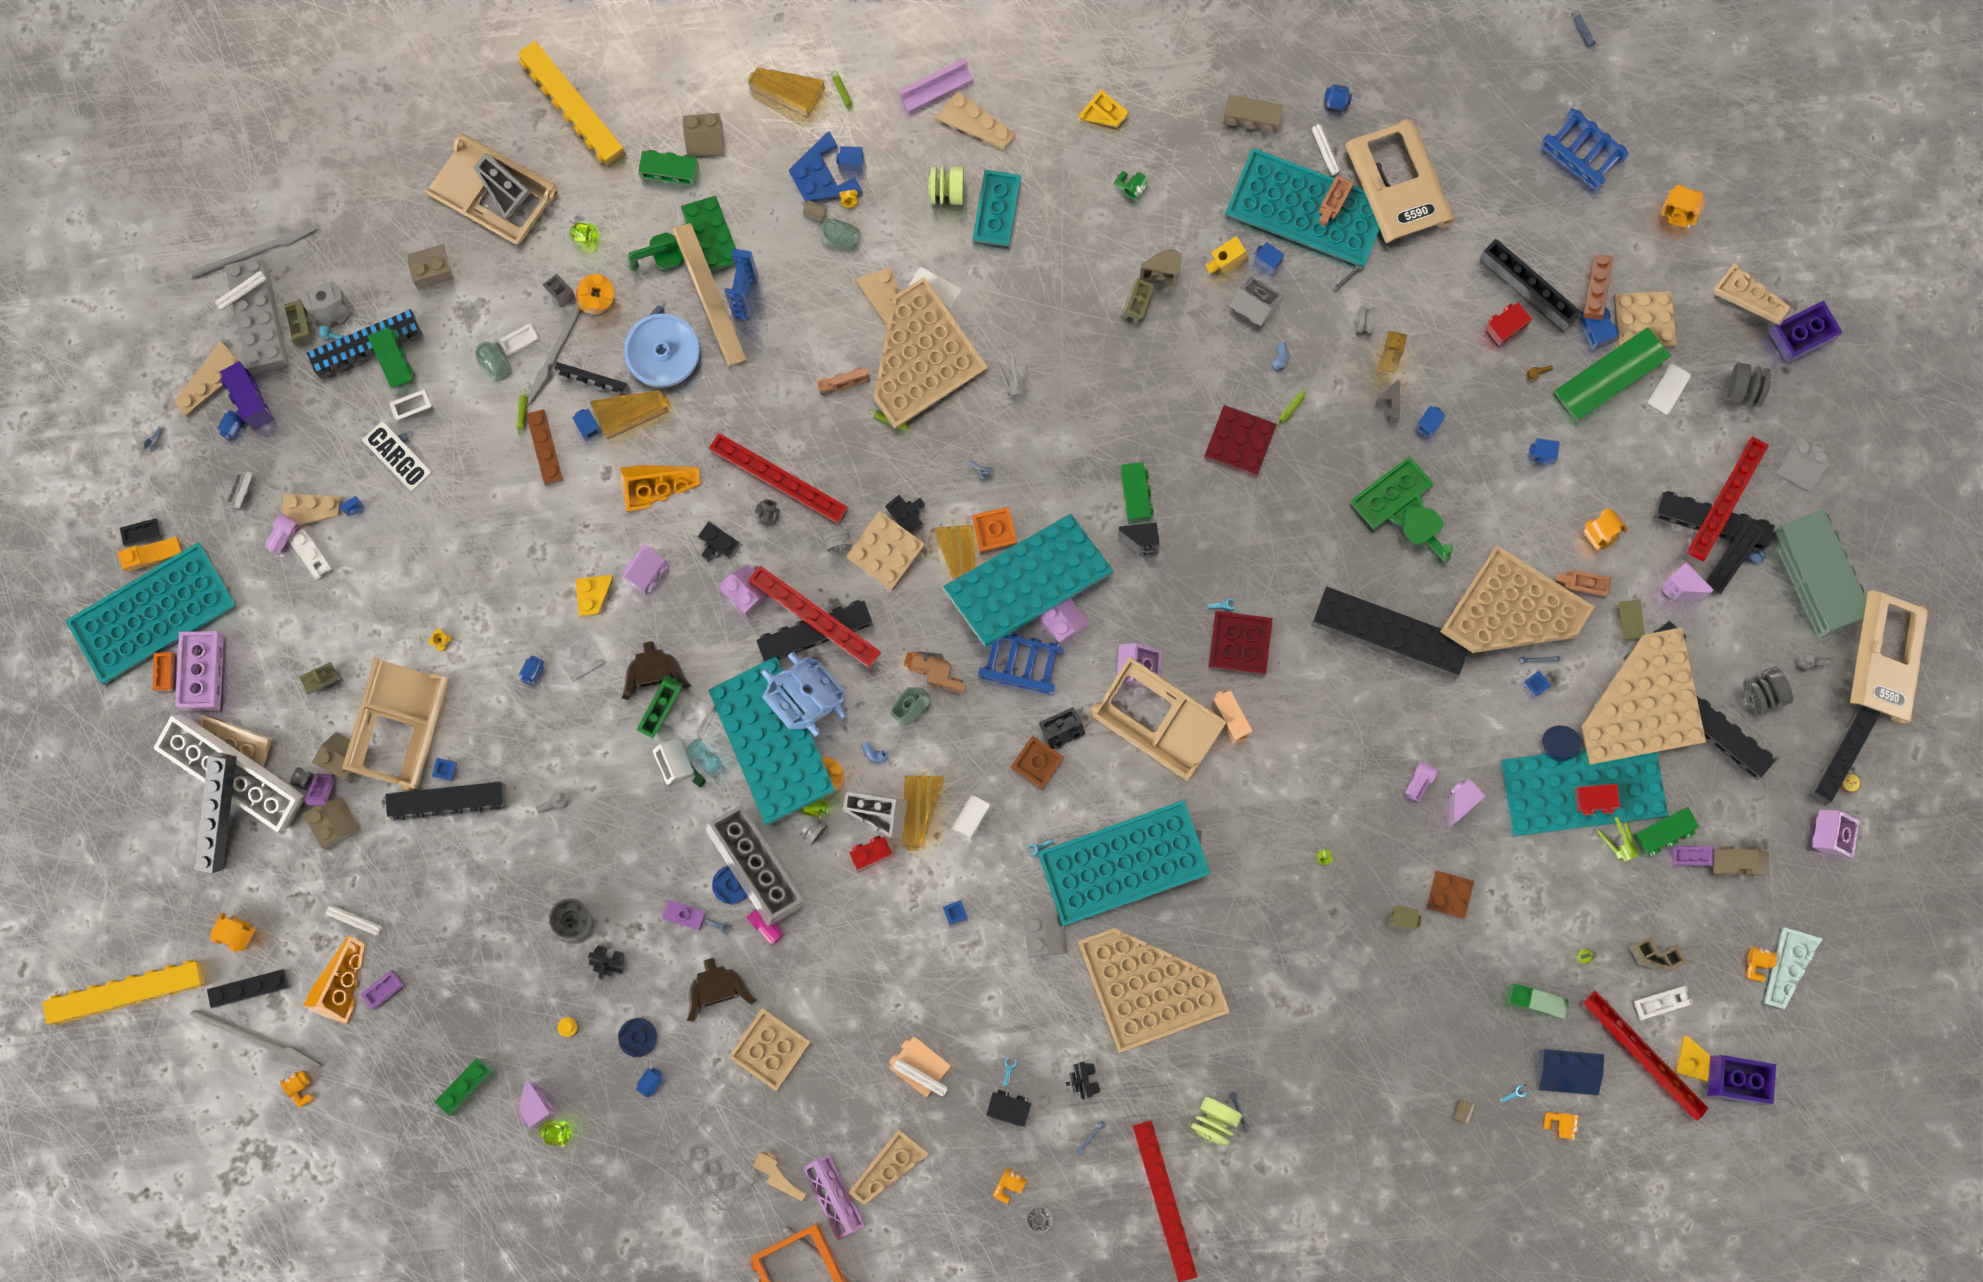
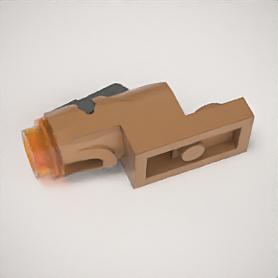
M922 651L907 652L904 667H908V670L915 671L923 676L928 675V685L960 694L965 693L966 684L963 683V680L952 677V680L949 679L952 665L947 660H944L942 654Z

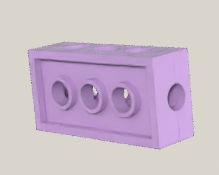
M179 632L175 708L182 712L221 711L224 636L219 632Z

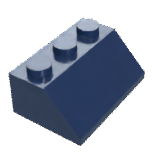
M1550 1049L1540 1050L1538 1090L1599 1095L1604 1073V1054Z

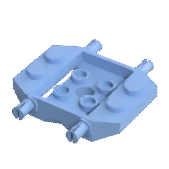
M793 651L788 655V658H790L794 665L788 670L782 671L775 676L772 675L768 668L761 672L769 683L762 698L789 729L807 728L816 737L821 731L814 723L833 711L841 720L848 716L841 708L845 691L819 660L809 657L800 660ZM781 685L785 688L786 693L781 689ZM803 688L809 689L811 694L806 693ZM787 694L796 701L798 707L792 702V700L787 696Z

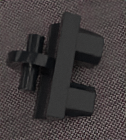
M597 945L595 950L588 955L589 965L594 966L593 971L599 973L598 979L601 980L604 979L605 975L612 977L613 972L622 975L624 971V953L614 951L612 958L606 957L607 949Z
M1084 1061L1072 1065L1074 1072L1069 1073L1071 1081L1065 1082L1066 1086H1072L1073 1093L1079 1092L1080 1100L1093 1097L1092 1095L1099 1093L1098 1082L1089 1083L1088 1079L1089 1075H1094L1096 1072L1094 1064H1085Z

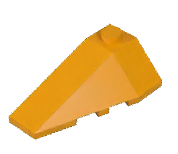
M636 465L620 468L626 511L646 509L652 503L659 500L664 501L670 495L680 494L700 485L698 466Z
M347 936L311 988L303 1006L321 1016L346 1024L355 1005V999L353 998L355 987H358V981L356 980L358 969L361 968L365 944L351 936Z

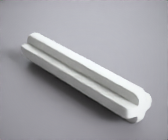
M1322 125L1313 126L1312 132L1331 175L1340 174V166Z
M261 271L257 272L216 300V305L219 309L223 310L264 282L266 277Z
M329 905L326 910V915L378 936L382 927L332 905Z
M900 1059L893 1066L897 1071L940 1096H944L948 1090L947 1086Z

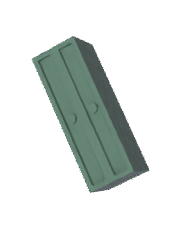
M1824 509L1781 525L1773 532L1772 538L1819 639L1863 622L1866 607L1864 588L1855 577L1856 571L1847 560V552L1839 543V535L1831 526L1829 514L1825 513Z

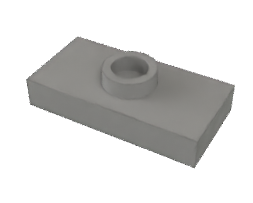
M237 471L225 506L240 509L243 498L248 493V484L252 473Z

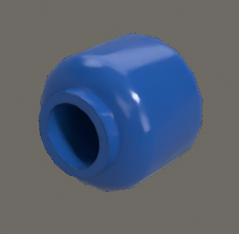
M1332 84L1330 88H1326L1324 102H1326L1328 108L1344 110L1346 105H1350L1352 94H1349L1347 86Z

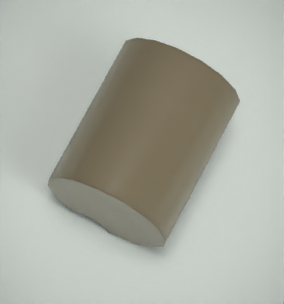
M807 200L803 215L823 221L827 206Z
M1460 1099L1453 1119L1469 1125L1476 1104Z

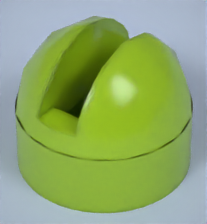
M1328 848L1326 850L1320 849L1317 853V862L1321 865L1332 863V852Z
M1583 948L1577 953V960L1581 964H1589L1594 958L1593 952L1588 948ZM1590 953V957L1582 959L1581 955Z

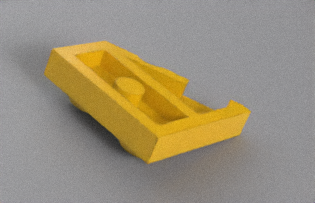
M1101 89L1078 115V118L1118 128L1129 115V112Z
M613 575L576 579L579 617L600 614L602 603L606 599L608 588L613 581Z
M1683 1036L1675 1073L1708 1082L1710 1055L1691 1038Z

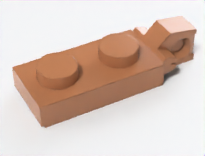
M1338 175L1336 176L1320 206L1319 213L1322 216L1318 224L1325 227L1330 218L1335 219L1353 187V182Z
M856 368L850 373H840L833 378L818 380L817 386L820 394L833 390L837 392L870 382L867 368Z
M1575 570L1567 571V575L1561 573L1556 575L1555 582L1565 585V588L1571 591L1608 597L1611 577Z

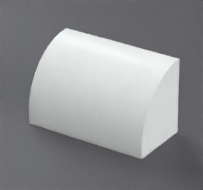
M425 389L389 403L396 421L432 407L429 393Z
M680 738L660 743L652 750L667 785L679 782L694 773Z
M971 795L951 829L972 840L991 805Z

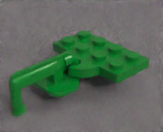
M716 195L682 205L681 211L686 222L685 224L691 223L711 273L734 266L731 255L732 250L736 249ZM667 232L653 236L649 243L650 246L632 251L627 256L630 270H636L639 267L637 260L652 255L656 265L663 270L679 266L683 259L676 237Z
M1410 456L1350 500V504L1374 531L1390 520L1396 525L1404 526V534L1414 544L1420 545L1427 542L1444 562L1448 563L1451 560L1452 545L1444 544L1442 546L1434 537V535L1442 530L1443 520L1434 509L1423 508V500L1420 497L1433 487L1434 483Z

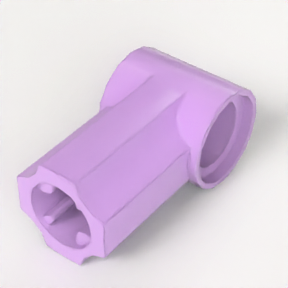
M282 513L279 514L274 521V529L264 546L271 552L280 554L288 538L296 531L298 522Z
M1421 761L1414 773V778L1404 794L1412 800L1419 802L1439 770Z

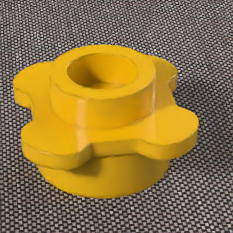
M847 190L840 192L841 205L848 208L855 206L859 201L856 197L857 191Z
M436 629L431 638H429L428 643L431 646L437 647L438 651H444L446 644L451 641V636L444 634L441 629Z

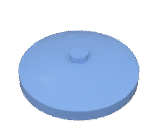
M654 314L641 319L631 328L624 344V357L629 370L639 381L652 387H670L682 382L693 372L699 359V342L694 330L686 321L671 314Z

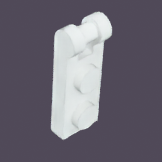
M301 528L288 538V541L316 580L320 579L321 575L326 571L330 572L333 570L304 528ZM321 563L322 566L316 569L315 566Z
M1687 986L1634 1001L1639 1019L1644 1020L1693 1005L1692 1000L1687 995ZM1677 994H1679L1681 1002L1678 1003L1675 998Z

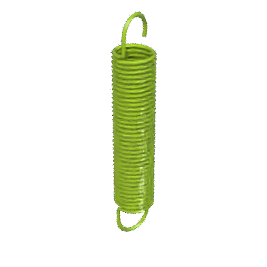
M839 73L834 77L832 76L845 106H853V102Z
M520 395L518 402L516 429L518 431L522 429V432L525 428L526 395Z
M1302 392L1295 396L1279 417V421L1281 420L1286 423L1288 418L1304 400L1305 396Z
M875 411L873 416L875 419L890 424L882 412ZM903 423L897 428L905 431L909 424Z

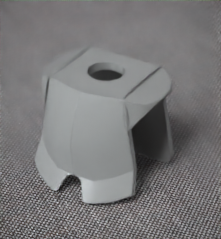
M327 282L303 292V305L308 312L313 314L315 323L318 326H328L331 328V322L333 321L342 324L350 314L348 309L341 304L343 291L334 282Z

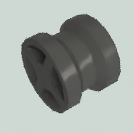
M297 767L291 776L290 784L293 786L298 785L301 789L307 790L312 783L314 773L310 771L305 772L303 768Z

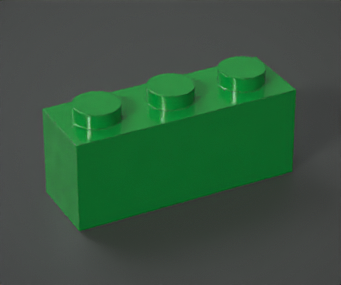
M655 150L642 151L638 172L643 179L695 186L699 164L697 158L691 155L677 156L671 152L663 154Z
M390 326L368 334L367 337L390 387L393 388L412 380L414 371L411 364H407L404 357H407L404 348L398 346L396 340L399 338L395 329L391 330Z
M1144 462L1122 464L1120 471L1128 524L1150 522L1151 515H1154L1153 504H1149L1148 498L1151 497V487L1146 484V479H1149L1148 467L1144 468Z
M665 675L636 729L637 731L654 739L678 695L682 683Z
M1686 807L1633 834V837L1644 856L1647 854L1653 856L1661 852L1660 848L1667 845L1669 848L1679 843L1678 838L1684 836L1687 839L1695 835L1694 830L1698 829L1699 825L1689 807Z
M476 1058L438 1097L435 1103L448 1116H454L495 1072L482 1059Z

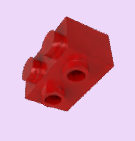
M1519 302L1514 305L1509 304L1502 310V314L1499 316L1495 314L1488 320L1486 330L1499 346L1526 328L1532 321V318Z
M1617 784L1577 787L1574 790L1577 813H1583V816L1595 815L1597 811H1603V814H1612L1620 808Z
M879 835L870 839L869 844L864 846L863 844H858L852 847V851L849 854L858 873L894 857L885 836L881 838Z

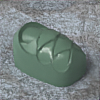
M827 219L820 227V235L826 245L843 250H854L857 248L861 236L860 230L857 227L837 219Z
M485 341L476 347L475 356L477 362L491 380L499 382L510 375L512 371L511 365L504 353L495 344Z
M908 687L899 696L890 714L899 723L905 726L909 725L921 715L925 707L930 703V696L922 688Z

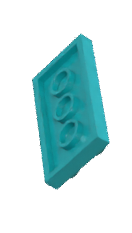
M984 170L972 241L1009 247L1021 175Z

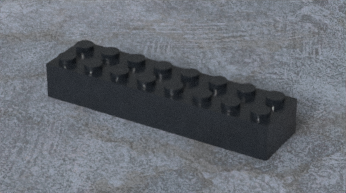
M1327 586L1311 625L1312 627L1455 680L1460 676L1469 651L1441 633V628Z

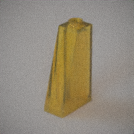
M759 67L756 68L755 72H751L748 77L751 91L806 118L811 114L825 89L824 80Z
M1389 330L1384 333L1376 369L1395 373L1404 352L1407 334Z
M659 390L598 399L590 402L608 440L668 413L667 406L670 405L666 394L661 395Z
M972 525L934 528L937 542L952 581L976 568Z
M905 775L904 799H907L902 845L907 847V851H918V848H923L944 785V776Z

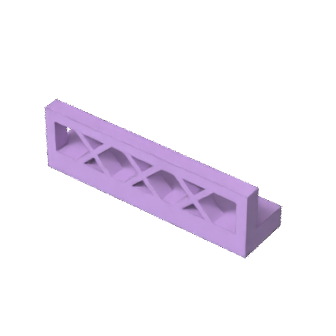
M965 58L900 89V100L907 113L910 114L973 83V78L967 69Z
M830 1154L802 1168L837 1240L865 1226ZM810 1168H815L817 1178L813 1176ZM821 1186L825 1188L826 1196L822 1194ZM830 1204L834 1206L835 1214L831 1212ZM839 1222L843 1224L846 1232H841Z

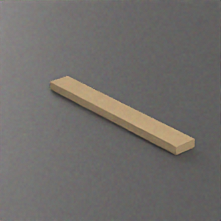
M691 223L674 227L673 233L728 367L745 362L747 359Z

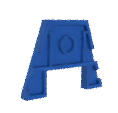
M830 131L788 170L805 203L807 200L818 202L840 197L839 193L847 190H856L857 195L863 194L855 177L837 185L824 162L822 155L838 148Z

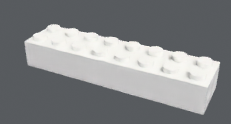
M184 714L170 717L153 748L204 783L209 755L223 753L237 756L232 802L277 832L289 828L306 798L305 795Z

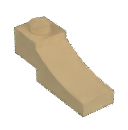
M768 1151L765 1154L760 1152L753 1167L770 1176L767 1184L800 1201H804L807 1194L795 1187L783 1175L778 1167L779 1161L775 1160L776 1155Z

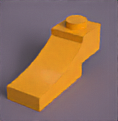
M175 536L156 543L132 546L118 551L117 554L122 569L128 573L145 566L149 568L164 563L183 550L179 538Z

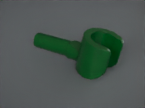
M691 764L694 771L693 775H695L692 782L701 788L706 780Z

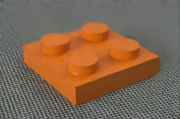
M1009 507L972 515L980 553L1017 544Z

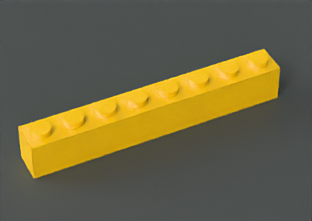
M535 40L518 52L519 64L524 70L528 69L531 72L529 75L535 83H540V89L546 97L549 95L553 99L551 102L557 110L561 109L563 111L562 116L568 123L572 122L576 134L579 137L582 135L586 139L584 143L590 150H595V156L601 164L604 162L609 167L626 154L623 146Z
M187 960L182 962L183 965L181 966L168 965L163 967L164 970L158 972L156 970L145 971L142 976H126L123 981L118 982L117 979L107 981L104 986L99 987L98 984L91 985L85 991L80 992L79 989L67 992L68 995L62 997L60 994L49 996V1000L42 1001L46 1025L55 1026L204 987L206 983L202 963Z

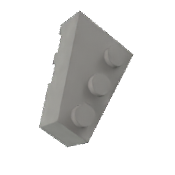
M485 153L473 167L490 193L494 203H496L504 219H509L532 192L489 154Z
M845 791L844 812L883 832L889 838L903 837L907 799Z

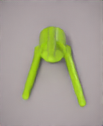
M1615 817L1618 829L1625 843L1619 846L1620 851L1601 830L1597 832L1615 852L1617 858H1623L1625 862L1638 856L1637 848L1634 844L1628 822H1625L1626 836L1619 818Z

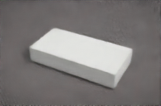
M531 323L501 338L498 340V343L506 357L509 358L540 341Z

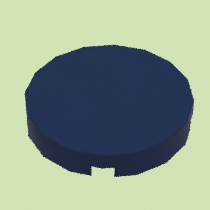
M1558 725L1545 731L1541 746L1549 758L1556 761H1568V759L1578 755L1581 748V739L1574 729Z
M643 1018L628 1020L621 1026L618 1033L620 1048L631 1057L641 1058L649 1055L657 1044L658 1034L656 1028L651 1022Z

